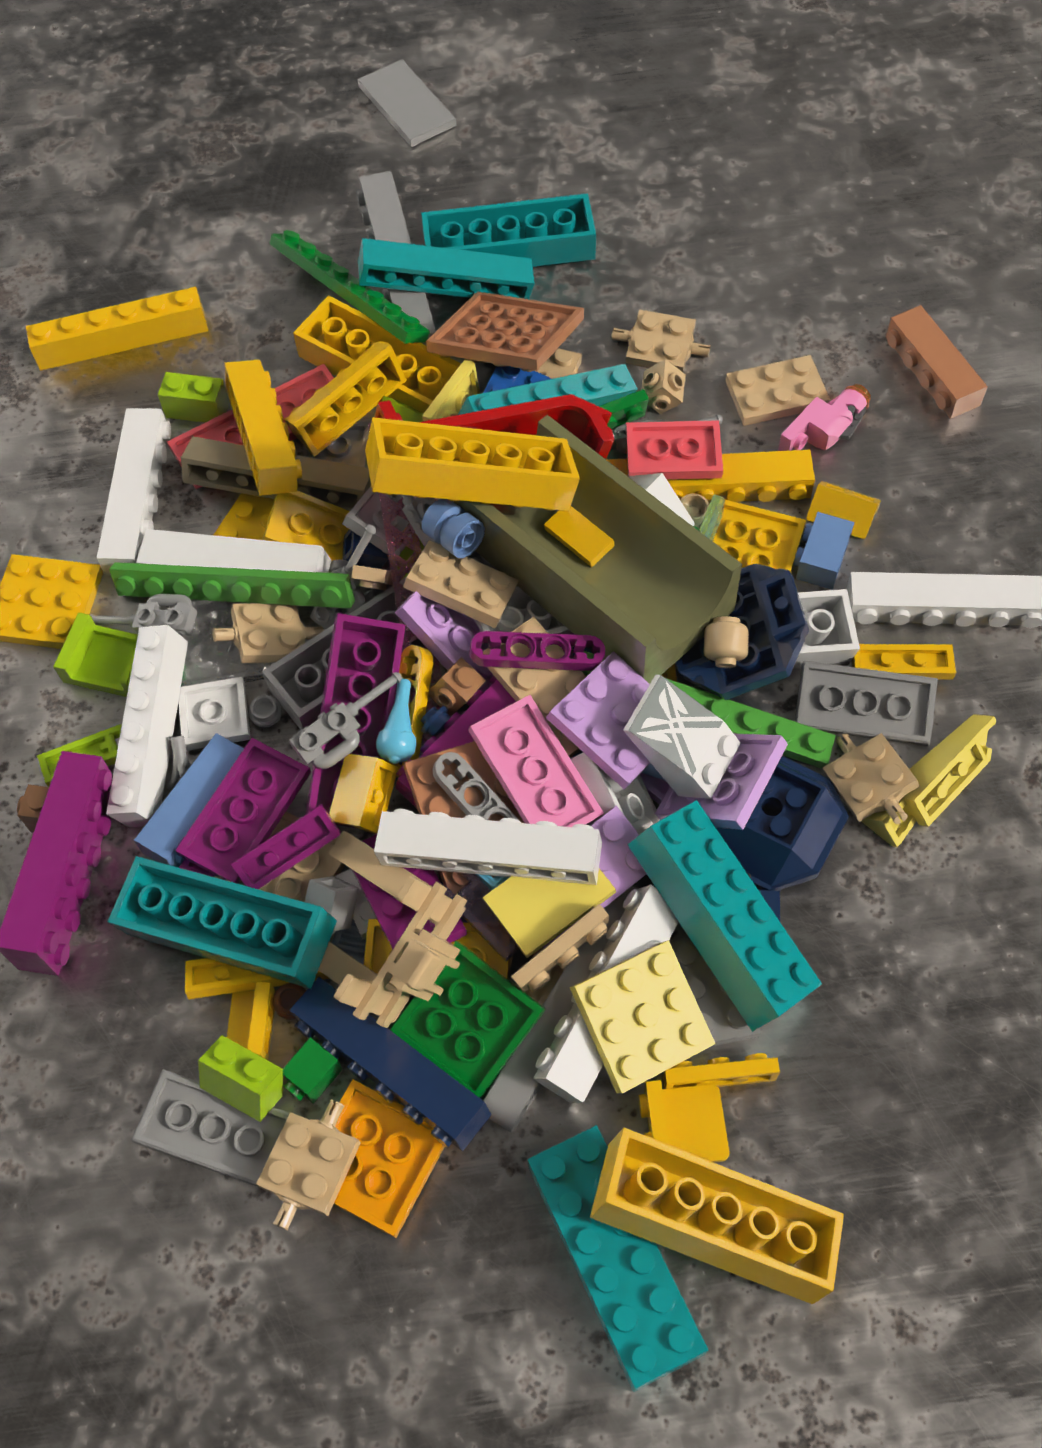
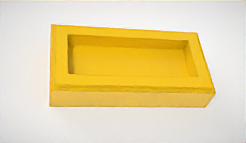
M572 506L569 511L558 510L544 524L545 530L591 568L615 546L614 540Z

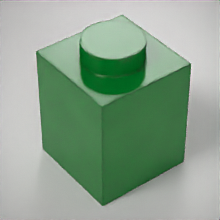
M310 1037L283 1068V1077L287 1081L283 1087L298 1101L305 1097L314 1104L341 1073L343 1068L338 1059Z

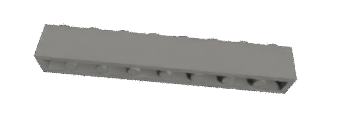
M387 171L359 177L361 189H357L356 193L359 206H365V208L361 209L364 226L370 225V228H366L368 239L411 244L392 172ZM382 289L386 300L399 305L404 313L417 318L420 324L430 331L428 339L436 332L425 292Z

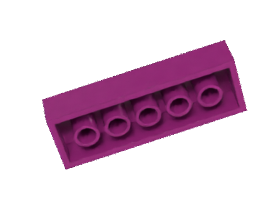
M341 613L337 614L332 633L321 713L325 712L327 714L331 711L330 707L335 703L339 705L343 702L345 706L350 702L353 704L391 677L392 673H399L405 624ZM397 683L358 710V714L354 716L360 724V728L357 729L359 744L350 754L377 757L386 761L377 752L376 740L379 732L384 729L394 706ZM338 734L321 747L324 754L343 742L344 739ZM344 758L326 769H320L313 765L306 814L320 804L324 806L329 814ZM335 823V824L338 825V826H345V827L356 828V827H354V826H349V825H343V824H337V823Z
M62 751L0 928V953L18 970L59 976L62 965L64 966L69 959V942L72 933L76 932L81 919L79 911L83 899H87L91 889L90 877L93 868L98 866L101 859L100 846L103 837L109 833L111 827V817L106 812L113 774L101 756Z

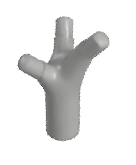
M184 736L170 738L173 753V772L167 787L171 790L177 784L180 776L183 777L191 766L186 753Z

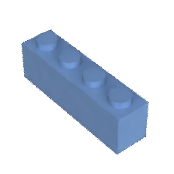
M217 733L213 736L134 839L142 854L156 862L179 868L185 859L178 856L175 850L244 748Z

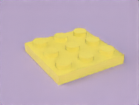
M669 940L661 942L570 987L616 1094L624 1093L715 1044Z

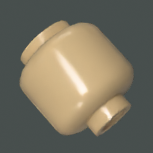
M723 616L714 618L713 623L708 624L704 630L705 657L716 661V667H736V661H741L748 655V628L740 623V619L737 617Z

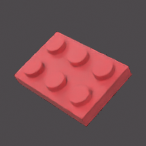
M719 420L626 422L628 476L663 473L666 479L722 478L723 462Z

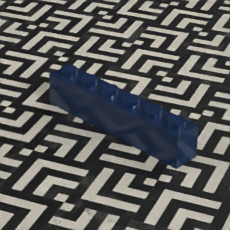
M318 977L314 981L312 988H308L290 1009V1012L298 1021L294 1027L307 1039L315 1036L323 1042L321 1046L336 1059L342 1057L349 1062L348 1070L358 1079L364 1082L369 1078L376 1083L375 1091L389 1103H392L395 1099L405 1106L402 1110L403 1113L414 1123L420 1126L423 1121L433 1128L432 1136L442 1145L449 1148L451 1144H454L463 1151L492 1115L486 1103L388 1028L377 1024V1020L368 1014L365 1020L358 1019L352 1015L356 1007L335 999L334 994L337 990Z

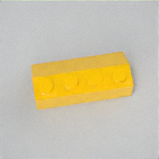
M377 342L370 349H366L356 361L339 371L333 380L324 387L317 389L311 398L301 406L294 408L290 415L284 419L292 433L314 457L376 407L378 402H382L384 396L388 397L407 381L393 348L390 345Z

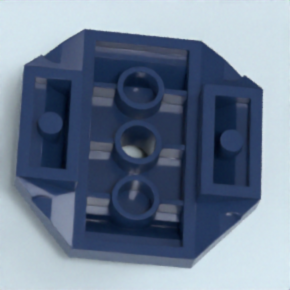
M751 564L741 569L735 611L729 615V617L739 618L740 623L748 628L747 657L741 661H736V667L733 668L716 667V661H712L704 655L703 638L676 662L678 672L683 679L724 700L789 677L809 632L797 588L790 571Z
M782 756L744 829L716 827V829L746 873L751 874V880L758 890L782 891L783 888L799 885L818 877L849 815L829 778ZM773 809L778 815L768 816L763 810Z

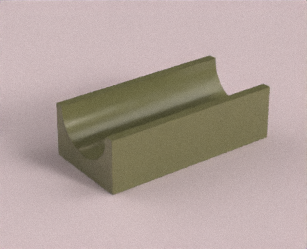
M546 415L538 422L536 436L567 439L580 477L571 506L614 540L615 546L591 568L545 530L544 524L558 510L550 511L534 507L519 508L512 505L482 504L480 502L462 500L454 502L462 507L465 512L470 513L481 521L485 527L482 542L475 550L498 571L518 579L517 586L575 635H591L599 638L604 643L606 649L604 659L614 651L650 684L655 675H662L704 638V630L708 624L713 623L714 618L729 616L735 611L742 563L558 422Z

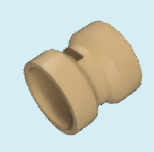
M687 494L680 501L694 521V526L703 534L708 520V500L699 494Z

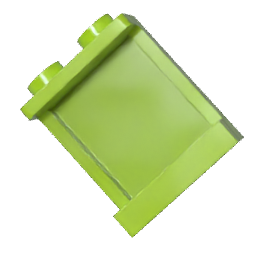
M78 612L53 668L63 683L127 697L138 634L95 625L90 615Z

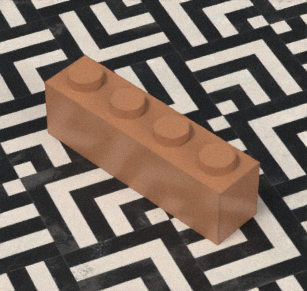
M921 305L891 317L886 333L889 346L897 351L903 359L905 366L912 370L919 379L921 386L928 390L935 399L937 406L944 410L950 419L981 406L988 386Z

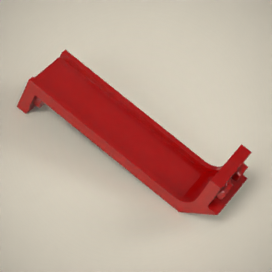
M573 394L419 422L536 435L538 422L548 415L604 459H607L615 440L612 429L607 426L612 412ZM390 400L377 403L374 418L403 421L401 415L395 412Z

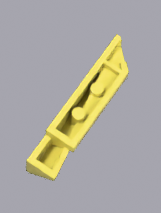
M972 715L910 768L920 787L904 795L898 802L908 816L904 822L899 817L901 823L895 824L886 810L874 813L861 822L893 847H898L916 821L918 825L929 827L991 761L992 748L987 747L986 742L988 730L996 724L995 717Z

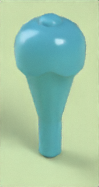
M402 679L400 683H397L394 706L384 729L379 732L376 740L378 754L393 764L409 760L416 749V736L412 733L408 707L411 682L408 679Z

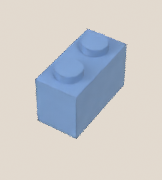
M817 512L814 523L808 522L802 538L803 541L807 542L805 548L799 547L793 564L799 567L796 579L833 590L854 522Z

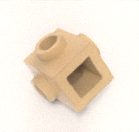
M667 359L650 367L643 373L642 389L645 390L649 398L648 406L659 414L683 403L686 375Z

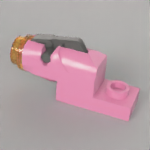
M853 384L846 387L839 396L829 403L816 397L781 434L778 451L802 450L807 442L818 449L827 450L839 439L849 440L864 417L866 409L869 407L871 400L869 391L860 384Z

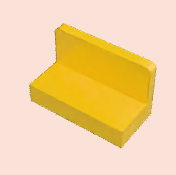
M821 481L814 494L807 514V520L814 522L817 512L854 522L851 535L865 539L881 500Z
M348 754L343 761L329 812L334 823L354 826L366 832L377 834L382 811L387 812L399 767L377 757Z
M256 982L255 991L232 993L226 1037L269 1060L275 1012L273 996L276 991L271 983Z

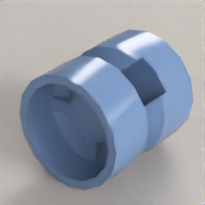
M448 499L435 501L427 509L422 520L423 532L457 558H465L471 555L478 548L484 536L485 527L483 523Z

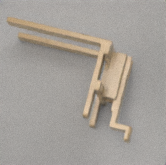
M343 831L329 854L395 897L401 903L415 910L416 914L378 974L330 941L318 970L340 985L334 994V998L339 1002L356 1007L352 1015L361 1020H365L369 1012L379 1015L376 1023L388 1028L391 1022L395 1023L411 995L429 1001L434 993L442 994L443 988L437 985L435 981L445 965L454 969L459 967L460 963L455 958L459 954L460 949L446 940L466 909L464 905L468 900L458 894L452 900L444 894L447 890L446 887L438 882H435L432 887L403 867L381 865L372 847L347 831ZM427 920L435 924V928L431 933L422 929Z

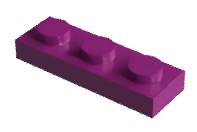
M320 804L234 861L231 866L245 886L260 889L340 836L341 831L324 806Z

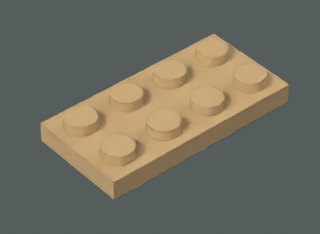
M534 616L512 631L549 634ZM501 643L500 656H504L505 643ZM521 643L514 644L511 647V652L516 657H526L530 653L529 648ZM549 645L545 649L546 654L553 659H559L564 655L563 649L558 645ZM487 648L483 651V654L488 655L491 649ZM487 667L516 702L531 695L545 719L548 713L586 678L580 670ZM546 719L569 758L581 751Z

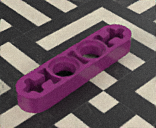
M483 631L477 633L472 638L469 653L474 663L484 667L590 671L602 663L606 649L604 643L599 638L591 635ZM483 643L488 644L489 649H491L488 655L483 654L482 649H480ZM501 643H505V644H506L505 650H504V656H500V653H501V649H500ZM517 643L526 645L530 651L529 655L521 658L516 657L511 652L512 645ZM549 645L560 646L564 651L563 657L559 659L549 657L545 652L546 647ZM571 646H574L573 653H575L573 659L569 658ZM585 648H591V652L594 654L593 659L587 658L586 653H584Z

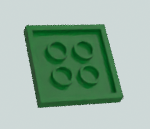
M455 941L453 945L460 949L455 960L460 965L457 969L445 965L436 979L435 983L443 988L442 994L434 993L429 1001L415 996L390 1031L481 1099L546 1009L462 943Z

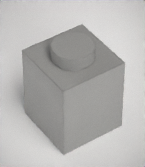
M334 876L309 880L305 902L323 907L337 920L332 933L334 934L337 930L351 928L359 887Z

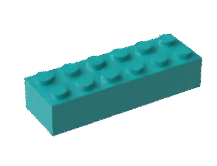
M588 193L421 212L425 246L532 258L533 267L596 259V231Z
M697 800L651 825L627 844L752 1032L781 1016L822 985Z
M136 856L107 922L130 936L311 989L337 920L323 907Z
M596 1125L527 1159L534 1182L634 1393L704 1356L709 1350L656 1243L590 1218L608 1147Z

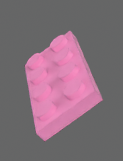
M531 695L470 726L469 733L524 823L536 824L539 821H549L557 826L572 827L575 824L589 825L604 815L601 807Z

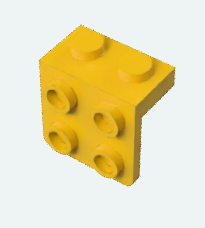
M661 1080L645 1083L644 1094L638 1095L641 1118L647 1117L649 1132L643 1133V1135L713 1163L724 1162L728 1159L730 1151L720 1089L717 1085L710 1084L662 1089Z

